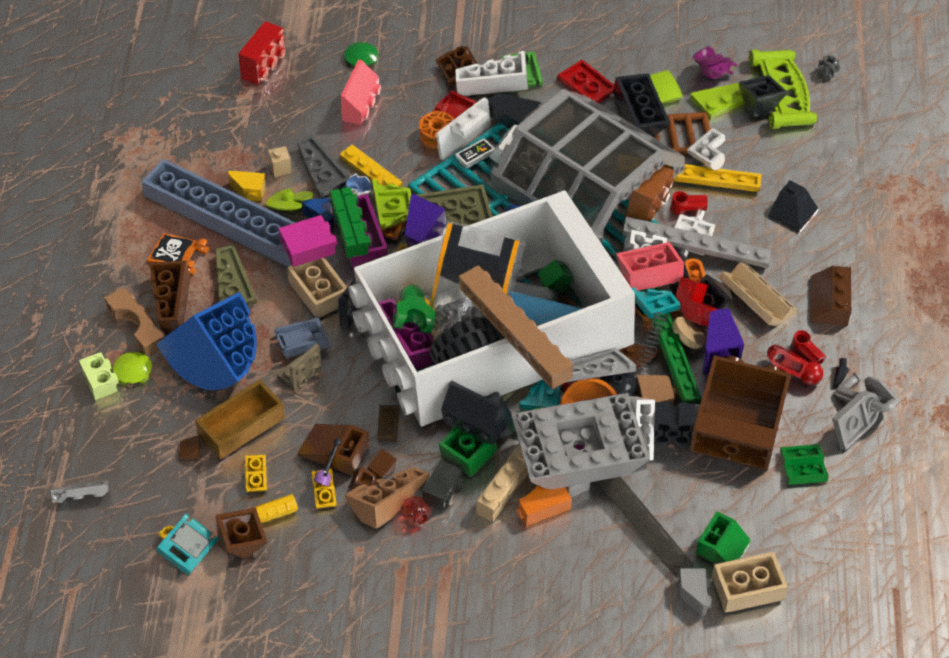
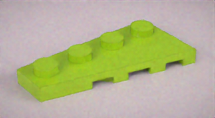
M739 82L690 93V99L702 112L707 113L709 119H713L744 104Z

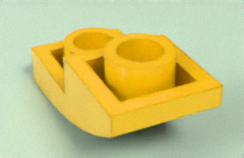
M265 454L245 456L246 492L267 491Z
M332 469L328 470L331 475L328 487L313 481L316 509L337 506ZM320 470L312 471V481L314 480L316 473Z

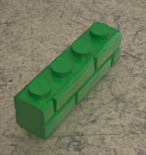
M350 187L342 188L341 190H331L329 192L330 204L346 257L352 258L357 255H367L369 253L368 246H371V240L369 235H365L367 228L365 221L360 219L362 218L361 208L356 206L358 205L357 194H353Z

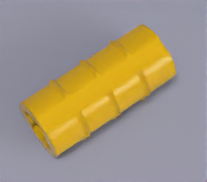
M293 494L282 496L275 500L272 499L270 502L253 507L257 509L261 524L298 511Z

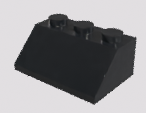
M454 381L450 382L441 407L443 421L449 426L459 428L467 435L471 434L477 437L483 443L487 442L494 445L506 429L502 405Z

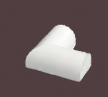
M712 128L689 147L687 152L711 169L718 170L723 166L725 156L717 148L726 141L725 135Z

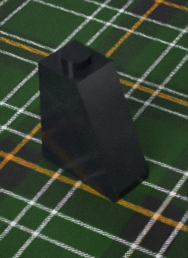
M497 93L488 99L490 117L508 129L514 124L518 126L542 106V103L539 101L503 93Z

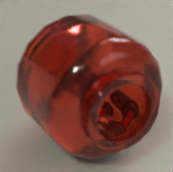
M412 496L407 498L402 504L401 514L410 525L422 526L428 522L431 509L423 498Z

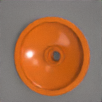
M595 378L582 379L573 383L566 390L561 405L614 396L617 393L608 383Z

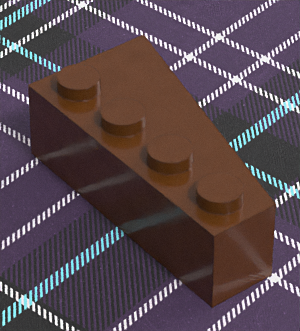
M186 260L149 262L158 322L165 335H169L184 323L191 277Z

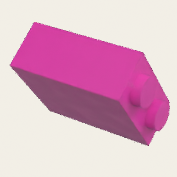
M322 215L279 228L280 241L293 267L336 254V237L331 235L330 225L328 221H324Z

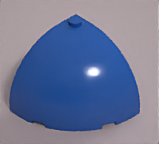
M238 292L193 315L156 345L171 367L186 381L200 388L220 390L232 386L249 372L250 365L254 362L256 355L257 337L255 325L251 324L249 318L250 310L241 293Z

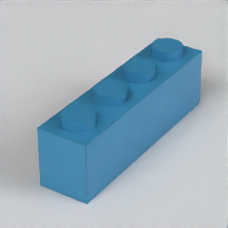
M517 292L510 293L514 304L518 308L521 307L525 315L530 320L532 319L537 326L584 309Z

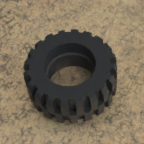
M486 317L468 318L463 320V322L453 324L454 326L448 327L444 330V333L437 336V339L432 343L430 357L434 365L505 339V337Z

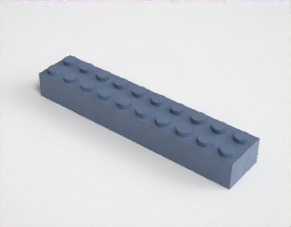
M162 159L141 181L145 197L286 267L292 265L280 241L279 228L294 224L295 222L165 159Z

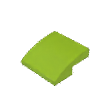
M669 70L650 75L662 104L683 98L681 90Z

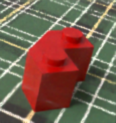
M681 277L676 298L681 304L680 308L685 319L708 326L710 312L717 310V308L702 303L708 285Z

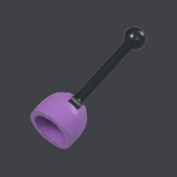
M340 438L334 440V447L325 469L318 471L313 481L327 487L329 486L331 475L328 470L338 446L342 443Z

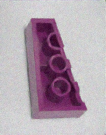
M393 298L378 302L415 370L434 365L430 357L434 336L423 333L420 327L412 322L404 323L403 329L394 328L392 318L398 303Z

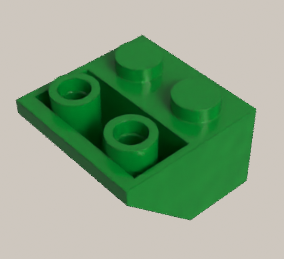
M716 511L698 540L695 554L714 564L738 560L742 558L751 543V539L736 520Z

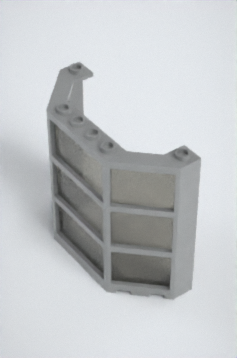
M562 89L515 127L512 133L515 135L510 145L506 144L500 155L502 160L499 166L494 167L491 172V185L522 206L565 190L600 243H602L604 240V227L616 205L625 200L633 190H637L641 183L648 180L663 165L671 166V170H674L672 178L678 174L680 175L685 169V157L589 97Z

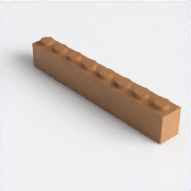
M478 265L459 276L460 290L552 389L573 378V363L571 360L564 357L559 347L549 341L546 333L541 332L537 328L536 323L525 315L521 307L518 308L514 304L511 296L506 295L502 291L501 286L491 279L487 271H483Z

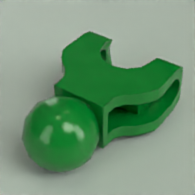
M408 285L404 287L400 292L401 301L397 304L396 312L392 318L393 327L403 329L404 323L412 322L417 324L423 333L431 334L435 324V310L426 304L424 293L419 286Z

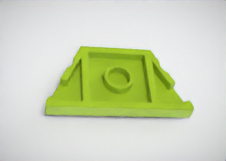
M372 180L380 229L383 230L407 221L411 189L398 187L390 183L384 186L378 184V180Z

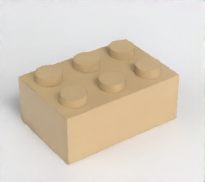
M325 258L295 267L292 265L287 267L288 282L315 318L323 317L339 309L338 299L342 296L347 286Z
M774 552L715 564L711 577L725 613L785 600L788 589Z

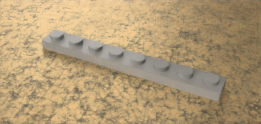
M626 217L623 236H627L631 230L646 233V238H651L653 235L667 238V242L680 249L768 268L770 263L771 249Z

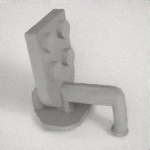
M854 372L852 376L835 390L837 398L849 402L832 418L841 449L847 450L875 423L879 412H888L899 403V399L881 380L870 376L864 380L866 391L859 393L850 389L857 382H861L859 375Z

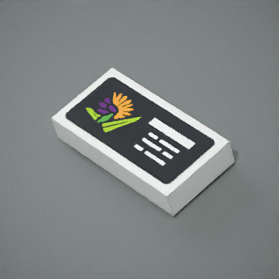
M482 139L456 153V159L467 169L489 157L495 148L486 139Z

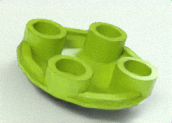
M129 352L121 355L114 362L113 372L116 373L120 384L146 382L152 369L151 360L140 352Z

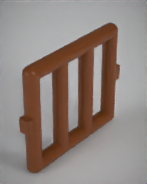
M706 112L667 114L670 120L668 131L672 145L671 149L681 155L689 154L687 152L689 147L679 148L674 121L684 120L690 147L696 142L691 120H702L704 134L712 129L710 128ZM659 134L653 137L660 141Z

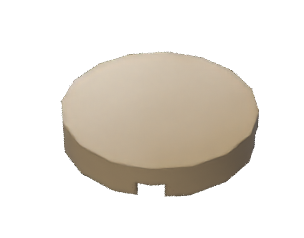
M678 317L672 322L674 333H679L681 336L679 339L688 347L698 349L706 344L704 334L690 320Z

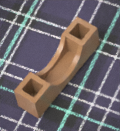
M123 287L104 297L106 309L116 322L123 320L132 321L139 326L134 337L136 346L142 354L150 357L160 351L156 344L163 340L166 335L162 329L156 327L154 319L151 316H147L144 307L141 304H137L131 292L128 293Z

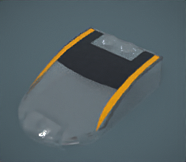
M446 221L437 256L429 306L435 310L434 329L438 334L444 333L445 329L454 326L453 324L457 322L460 323L468 318L473 319V317L481 318L484 316L460 290L459 276L479 265L483 271L489 273L495 283L501 286L502 291L506 295H510L513 292L526 245L522 239Z

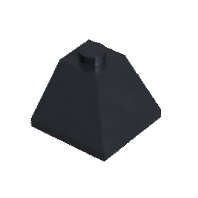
M770 75L739 82L745 107L754 117L769 114L787 95V91Z
M789 180L780 191L768 216L800 233L819 208L806 188Z

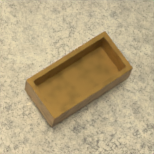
M259 379L196 419L197 434L222 459L284 419V404Z

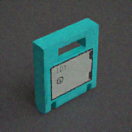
M186 513L160 543L156 552L189 576L217 543L218 537L215 536L211 540L210 537L213 533L193 518L190 522H187L189 515ZM172 546L189 559L184 563L170 552Z

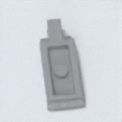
M103 480L51 489L52 502H63L68 497H72L73 500L82 499L84 495L91 494L93 497L103 496L109 490L108 481Z

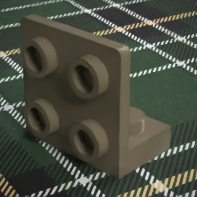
M315 344L306 353L299 355L277 374L278 380L294 392L299 387H303L313 375H317L321 370L320 346Z

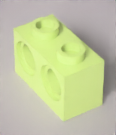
M101 352L79 360L82 374L95 400L118 392L116 384L119 383L115 372L111 373L110 361L108 358L104 359Z

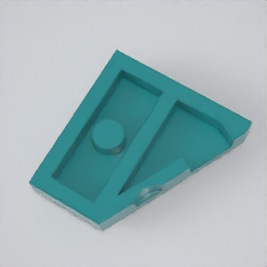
M632 287L635 293V302L649 319L655 317L654 313L666 314L680 308L681 304L670 291L647 289L646 292H641Z
M544 380L537 381V384L529 390L528 396L520 401V409L533 410L537 407L558 406L561 385L552 389Z

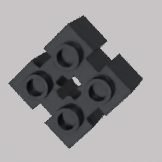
M655 402L654 445H667L670 442L675 443V446H691L692 433L695 426L694 404L682 402L678 403L677 406H670L668 402Z

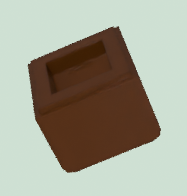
M200 436L180 441L179 459L199 460Z
M382 449L367 469L379 478L384 479L396 469L397 459Z
M361 466L354 472L349 487L355 489L363 484H366L367 487L374 485L378 476Z

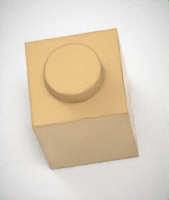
M286 146L268 150L269 165L274 177L292 173L291 159Z

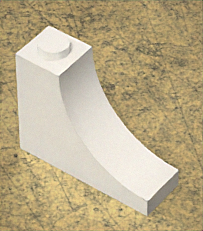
M630 396L650 460H653L655 400Z

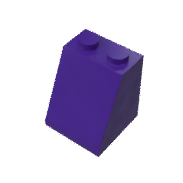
M412 194L410 197L405 232L407 248L442 236L447 229L445 209L415 194Z
M729 308L710 312L703 359V375L709 374L714 356L742 358L744 342Z

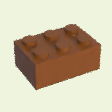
M663 166L660 170H656L648 180L641 183L637 190H633L625 218L630 217L652 222L656 211L659 212L661 210L663 202L666 203L670 196L668 190L671 189L675 180L672 178L674 170Z

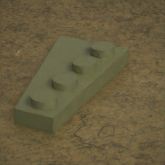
M234 244L216 249L220 302L240 292L247 306L257 304L256 296Z

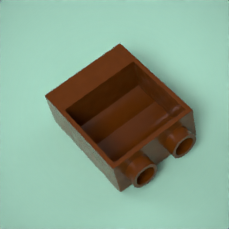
M714 356L693 429L690 451L768 470L791 374L782 372L781 369L772 365L760 367L744 363L735 356H726L724 358Z

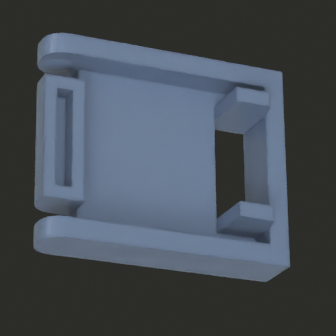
M318 317L278 327L274 330L286 358L304 354L315 344H318L320 349L329 347L328 337ZM318 331V333H314V336H315V339H314V337H313V335H312V332Z

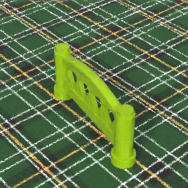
M754 49L749 51L750 66L758 67L760 65L763 76L770 75L786 91L794 90V95L797 96L793 98L786 95L774 108L775 112H770V128L780 129V127L813 125L817 123V114L810 112V96L806 81L793 62L796 59L795 51H759ZM780 65H785L788 73L778 71L776 68ZM788 77L793 85H787L779 81ZM797 102L801 110H795L787 106Z

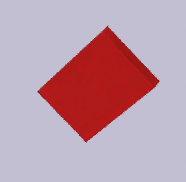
M583 59L557 75V80L570 91L585 95L598 104L613 95L614 84Z

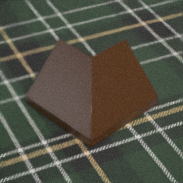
M256 508L216 515L218 543L225 551L245 559L267 544Z

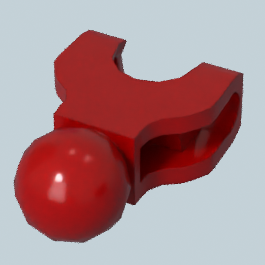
M777 344L771 345L768 348L767 357L770 362L779 369L800 378L804 384L815 386L823 380L824 370L819 363L808 362L806 359ZM777 354H782L780 359H776L775 356Z

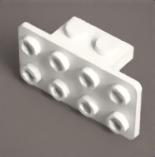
M482 98L437 132L436 138L440 160L443 161L460 150L491 125L488 99Z

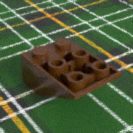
M315 424L298 452V456L326 466L334 447V440L340 438L342 443L336 450L330 468L353 476L369 447V431L352 425Z

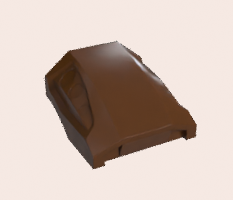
M467 45L448 51L435 60L449 85L456 84V69L478 64Z

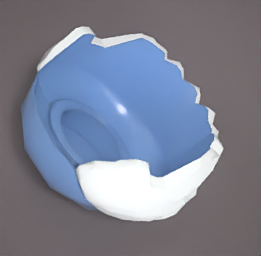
M354 174L345 183V188L350 187L352 193L357 194V196L363 194L370 196L372 193V184H370L366 176Z

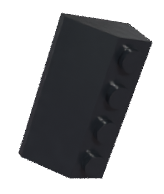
M649 73L615 78L613 94L624 120L652 137L670 126V120Z

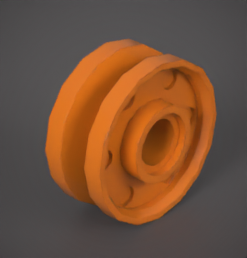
M434 111L424 115L419 121V138L421 142L429 148L438 149L437 132L452 122L454 118L442 111Z

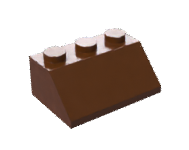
M831 266L811 275L810 322L848 326L852 312L851 267Z

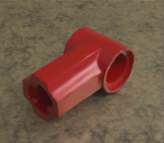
M676 191L672 196L670 211L675 215H683L686 211H698L699 209L706 211L708 208L707 195H687L683 191Z
M803 330L796 331L790 345V350L797 355H801L808 362L813 361L821 365L827 356L810 341L811 336L808 332Z

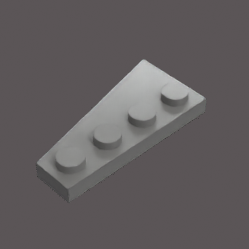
M616 348L608 349L572 360L573 378L566 382L636 371V364Z

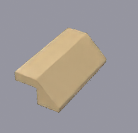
M739 262L731 273L722 271L718 276L724 284L768 325L779 326L798 313V310L746 263Z

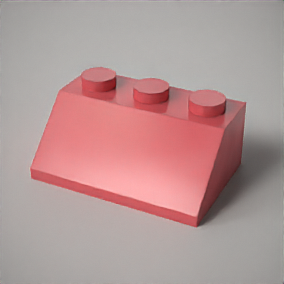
M358 60L341 94L342 121L362 125L364 120L368 119L370 107L374 106L375 97L381 91L379 77L362 60Z
M670 242L616 253L621 274L630 287H635L637 291L680 282L681 277H683L684 262Z

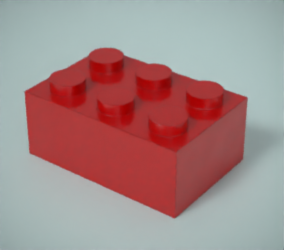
M264 21L238 53L241 79L259 85L267 78L271 69L275 68L279 59L286 52L284 47L285 36L283 35L282 27Z

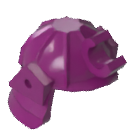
M710 46L697 51L692 57L701 67L703 75L711 79L721 78L727 72L733 75L734 72L730 70V67L732 65L737 67L738 65L731 61L729 57H723L721 54L716 55L714 49Z

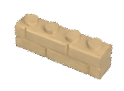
M520 444L476 501V513L490 522H494L509 499H511L528 476Z

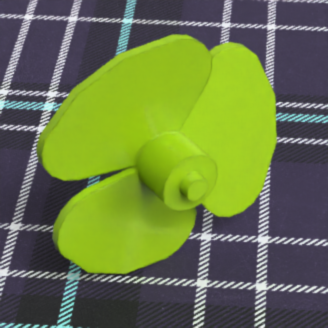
M284 189L272 195L266 201V206L277 210L293 211L302 208V204L297 201L311 199L313 193L301 191L294 194L292 189Z

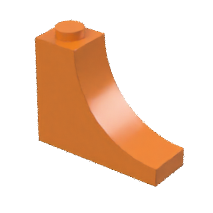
M537 485L532 492L519 499L516 512L519 519H523L525 525L528 526L571 510L572 498L566 487L549 490Z

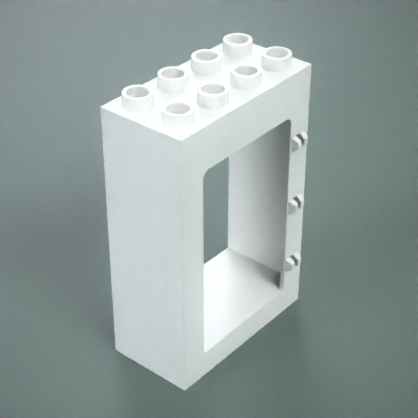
M565 190L463 227L458 246L500 256L504 237L520 241L514 264H522L524 276L542 270L553 260L565 263L573 277L570 286L584 306V309L537 326L541 332L546 333L553 345L559 347L565 358H569L572 361L612 348L620 350L634 344L635 293ZM445 234L354 267L356 284L348 287L354 306L356 308L360 307L359 310L352 312L358 331L360 333L366 331L370 333L371 337L367 338V344L374 360L383 357L386 364L382 365V371L390 388L396 385L399 386L402 392L397 393V398L404 415L414 413L421 427L443 418L441 407L451 381L488 398L496 392L504 395L543 380L506 338L416 372L378 302L392 298L399 302L400 292L408 285L419 286L424 293V297L431 302L436 269ZM440 276L436 294L431 305L439 303L442 307L443 305H449L468 297L460 290L458 283Z

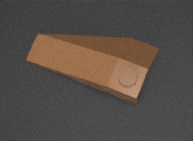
M413 467L395 473L391 479H378L374 485L368 487L366 484L360 485L346 493L345 499L361 522L377 529L391 520L430 477V473Z

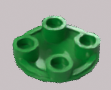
M357 42L346 48L344 57L353 68H355L358 60H362L369 66L378 62V51L370 43Z

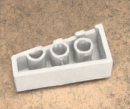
M518 52L519 55L512 57L511 55L503 56L504 59L498 61L488 60L480 66L474 64L456 69L458 93L463 96L528 90L525 52Z

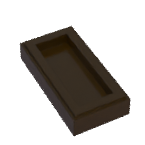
M379 405L377 441L397 442L399 405Z

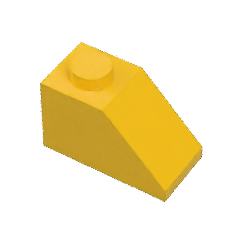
M228 171L229 185L240 196L250 201L262 202L266 187L264 173Z

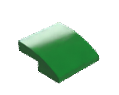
M820 444L780 447L788 485L828 482L829 475L824 465V454Z

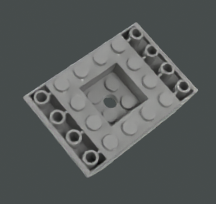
M628 393L511 414L530 482L549 490L627 476L650 460ZM580 444L584 446V449L577 450L574 446Z

